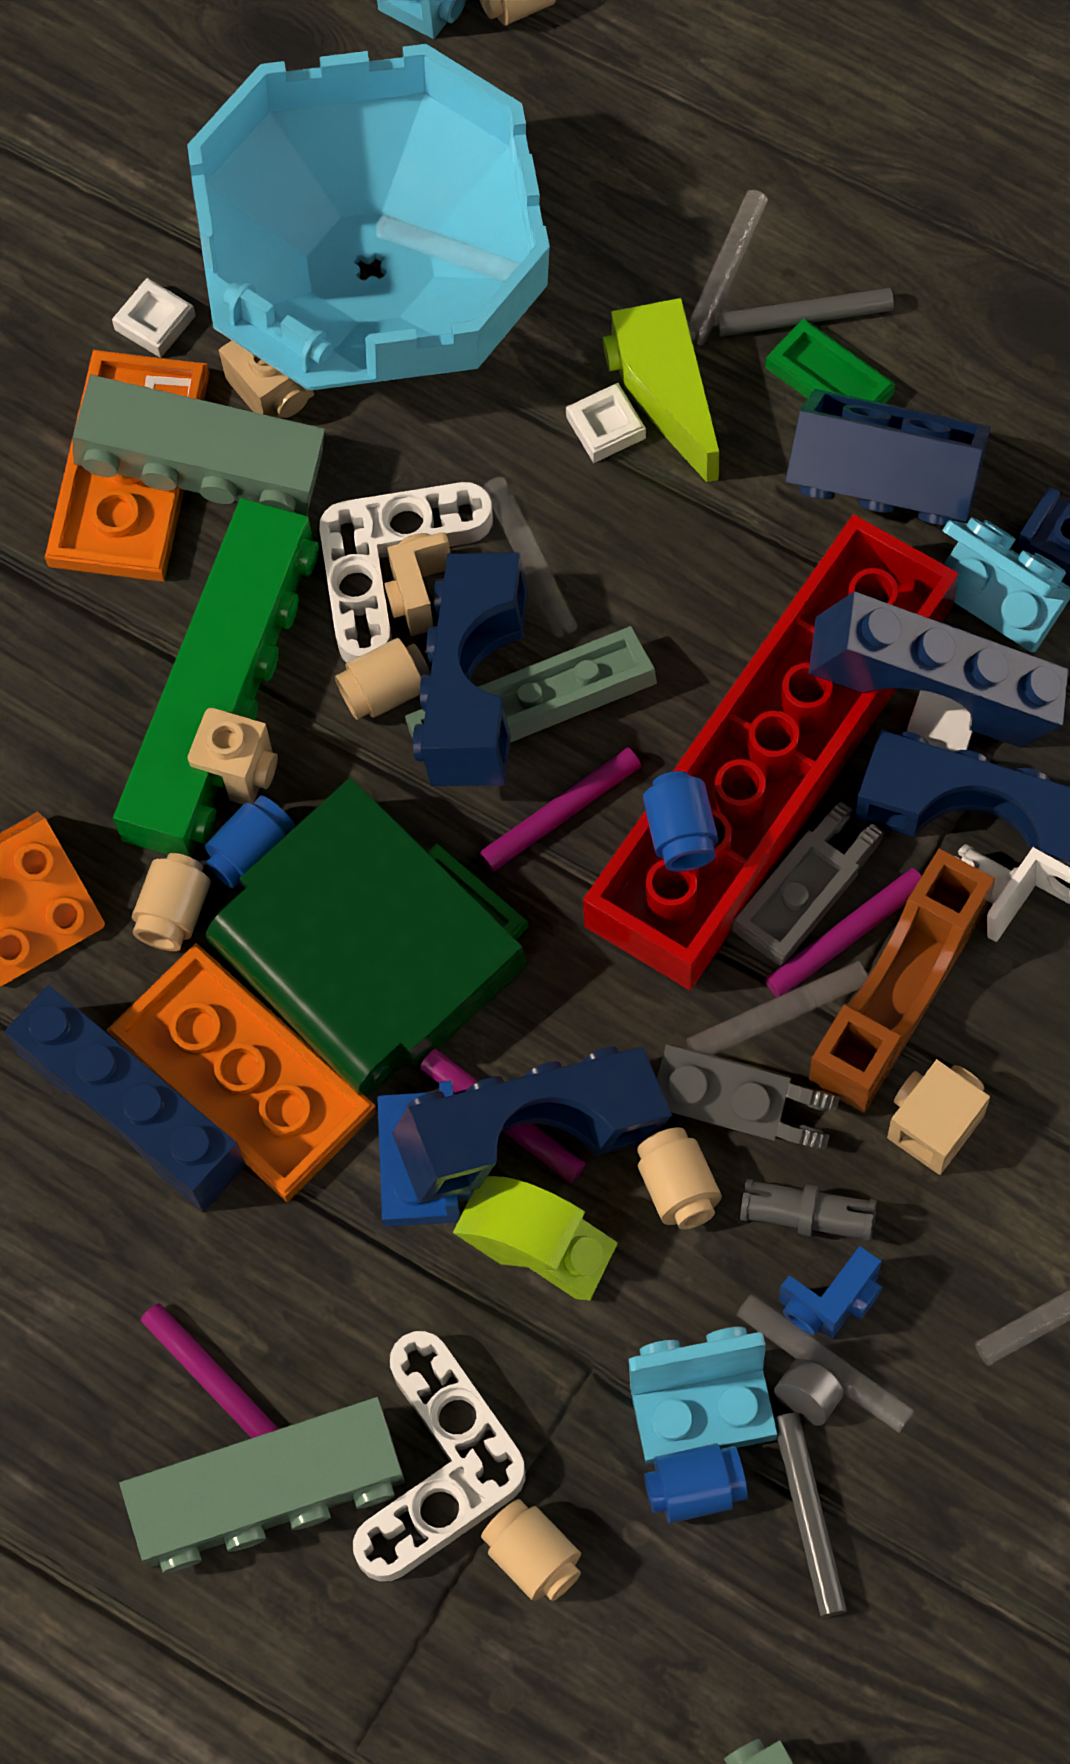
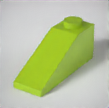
M681 298L611 311L612 335L603 336V347L609 372L619 370L623 389L627 396L706 482L719 480V447Z

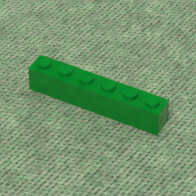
M242 498L239 499L114 813L113 820L122 842L166 855L177 853L193 858L198 844H206L210 839L216 821V809L212 807L219 789H226L223 776L191 767L188 761V754L204 713L208 708L256 720L258 701L255 699L261 681L269 682L274 674L279 654L278 647L275 645L281 629H289L294 622L299 603V596L296 594L302 576L309 577L316 565L319 544L313 541L308 516Z

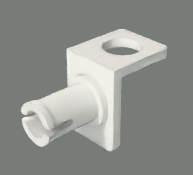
M967 844L963 845L958 851V855L962 856V861L996 878L990 903L993 906L987 914V937L995 942L1001 937L1035 885L1070 904V889L1054 877L1057 876L1070 884V867L1034 847L1030 850L1022 864L1012 871L973 850Z

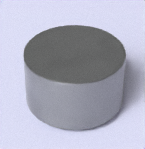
M806 1359L795 1360L774 1389L778 1402L788 1413H799L802 1422L814 1426L824 1424L843 1397V1389L834 1375L821 1365Z

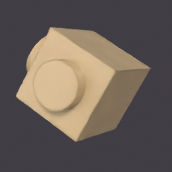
M230 341L219 349L226 380L255 413L276 418H288L298 413L305 406L308 399L314 396L313 390H307L234 341Z
M936 1059L924 1076L914 1071L897 1093L894 1103L900 1108L891 1119L887 1139L941 1175L984 1118L990 1096L983 1092V1084L971 1072L956 1065L950 1069Z

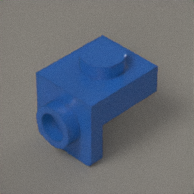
M859 1246L822 1297L816 1295L793 1277L788 1276L780 1286L779 1301L786 1306L783 1314L791 1323L807 1334L814 1336L819 1330L830 1339H833L851 1314L858 1319H862L878 1298L883 1287L875 1281L879 1275L881 1260Z

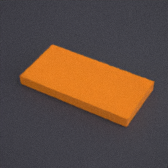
M93 350L80 408L90 374L146 387L147 375L191 379L190 388L189 386L154 384L153 389L186 397L188 395L190 398L204 401L210 376L208 364ZM72 440L45 554L48 567L165 582L185 490L177 488V486L169 491L158 490L146 485L142 480L119 474L113 477H102L85 470L83 466L74 464Z
M197 943L106 1030L109 1036L237 1142L246 1165L287 1203L377 1113L376 1106L363 1094L361 1096L358 1095L315 1050Z

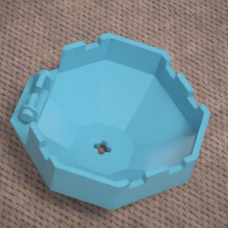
M427 44L402 47L403 57L369 61L367 51L320 57L319 68L286 71L284 61L260 64L187 144L213 328L309 391L478 369L548 285L550 246L546 226H543L540 212V194L532 154H529L526 139V121L522 103ZM377 259L382 262L381 273L384 277L379 279L375 276H370L366 281L359 279L360 267L357 264L360 261L371 264Z

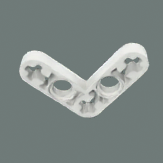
M460 482L342 501L333 504L323 513L320 519V537L336 640L341 657L346 663L392 640L379 558L389 557L387 547L397 545L406 537L418 533L433 535L445 532L450 547L471 544L481 540L489 533L493 524L491 499L481 486L470 482ZM470 504L473 520L461 522L458 506ZM439 507L442 527L434 528L431 509ZM403 511H413L423 518L421 527L410 534L395 532L390 527V522L395 515ZM345 523H352L355 530L354 540L357 554L345 556L343 540L340 534L341 525ZM353 573H362L367 575L373 581V584L364 595L350 597L339 590L342 579ZM366 614L369 632L372 636L371 646L359 648L354 615L361 616Z
M413 1331L402 1336L394 1344L390 1354V1368L398 1387L448 1457L450 1463L373 1515L358 1528L353 1539L354 1556L360 1569L369 1578L380 1582L393 1581L407 1574L511 1501L522 1490L525 1482V1465L520 1451L446 1345L436 1335L426 1331ZM416 1349L422 1356H427L432 1352L437 1355L431 1361L434 1375L442 1386L447 1383L450 1377H454L457 1381L456 1384L440 1389L427 1404H424L420 1398L429 1396L432 1393L430 1386L423 1376L418 1372H413L408 1376L404 1373L410 1367L407 1355ZM453 1400L466 1401L476 1410L477 1419L474 1426L463 1434H450L441 1428L439 1424L441 1409ZM488 1430H491L495 1435L493 1438L484 1440L485 1448L497 1463L503 1462L506 1459L512 1462L506 1469L509 1481L501 1487L493 1480L486 1481L484 1484L478 1480L484 1474V1469L480 1458L473 1448L465 1458H461L457 1452L476 1445ZM436 1492L451 1494L459 1503L457 1518L444 1528L432 1527L421 1517V1507L424 1500ZM409 1511L416 1531L427 1541L419 1547H415L410 1534L395 1546L398 1559L394 1563L387 1565L381 1557L370 1562L367 1556L374 1550L370 1539L381 1532L389 1540L406 1530L403 1522L398 1517Z

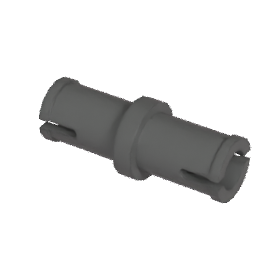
M747 1179L745 1191L747 1192L743 1193L740 1219L742 1221L752 1220L798 1228V1235L811 1237L813 1231L863 1239L866 1242L871 1241L877 1200H864L819 1192V1185L806 1183L804 1189L756 1182L754 1179Z

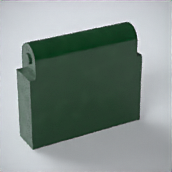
M351 777L239 878L245 890L214 918L206 932V939L360 1096L362 1094L366 1096L378 1089L408 1060L418 1069L432 1050H438L528 966L523 947Z

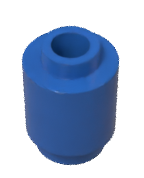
M674 771L658 776L653 780V786L646 790L642 796L656 855L664 859L666 869L674 872L690 871L711 863L716 857L714 846L718 843L719 839L705 782L699 778L690 777L689 773L684 771Z
M260 796L253 804L246 802L205 845V849L211 857L206 862V866L217 879L229 888H234L238 883L242 885L239 878L290 833L296 825L277 804L265 796Z
M718 1443L656 1456L654 1457L655 1471L644 1473L652 1512L664 1511L669 1524L732 1510L733 1502L747 1499L745 1476L735 1446L720 1449Z

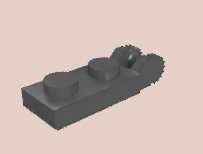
M842 801L835 805L813 832L807 831L732 923L733 933L780 967L789 960L858 876L859 869L877 849L885 834L883 830L872 824L859 834L854 844L845 854L832 847V842L849 824L853 809Z
M667 1043L665 1046L657 1077L661 1091L672 1113L775 1141L777 1136L790 1142L818 1149L827 1148L830 1135L822 1132L817 1127L805 1124L797 1125L781 1120L786 1099L790 1098L805 1103L808 1107L822 1111L837 1110L840 1096L834 1093L792 1082V1076L670 1043Z

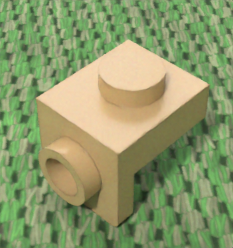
M445 532L433 535L427 533L414 534L406 537L397 545L387 547L393 581L384 583L388 602L394 618L405 616L411 637L426 633L428 628L433 626L430 601L422 577L445 571L447 554H451Z
M208 708L204 713L188 754L189 765L193 768L223 776L230 801L240 804L246 802L253 804L259 788H269L276 771L278 756L272 751L266 723L218 709Z

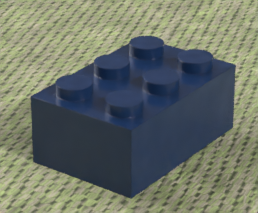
M814 389L799 413L785 482L800 485L799 492L813 498L834 499L835 493L859 498L858 504L861 507L873 511L893 512L895 506L919 511V519L932 524L946 525L949 520L955 521V519L966 521L976 496L991 426Z

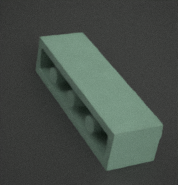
M90 374L72 437L74 464L83 466L85 470L98 476L113 477L119 474L140 479L146 485L158 490L169 491L177 486L180 489L197 492L205 499L214 503L230 504L234 501L239 502V499L242 498L307 516L322 458L325 429Z
M378 1397L119 1482L142 1562L150 1568L161 1565L162 1572L166 1574L200 1563L202 1561L200 1551L224 1543L228 1552L257 1545L266 1540L264 1530L290 1522L292 1530H300L320 1524L331 1518L328 1508L354 1500L357 1509L380 1504L393 1498L395 1494L392 1487L405 1483L381 1404Z

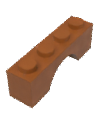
M940 848L937 850L908 898L900 920L871 974L855 997L848 1004L843 1005L812 1056L809 1083L824 1091L839 1095L840 1100L863 1113L866 1112L989 907L996 878Z

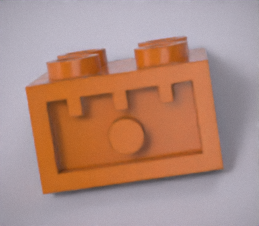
M39 812L0 832V986H3L98 932L105 925L103 918L46 818Z

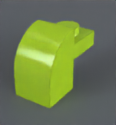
M487 1176L481 1186L474 1189L453 1231L455 1235L499 1264L528 1267L573 1298L588 1301L591 1300L618 1244L583 1220L582 1217L585 1212L572 1203L532 1184L497 1176Z

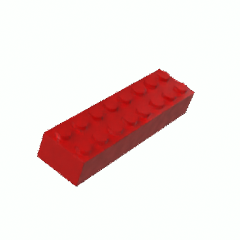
M853 514L672 771H684L689 773L690 777L699 778L705 782L719 839L718 843L714 846L715 859L701 868L690 871L674 872L666 869L664 859L659 858L655 853L646 811H644L583 898L584 927L691 991L731 933L734 919L763 886L897 689H878L862 693L808 674L816 617L855 591L942 623L954 605L959 573Z

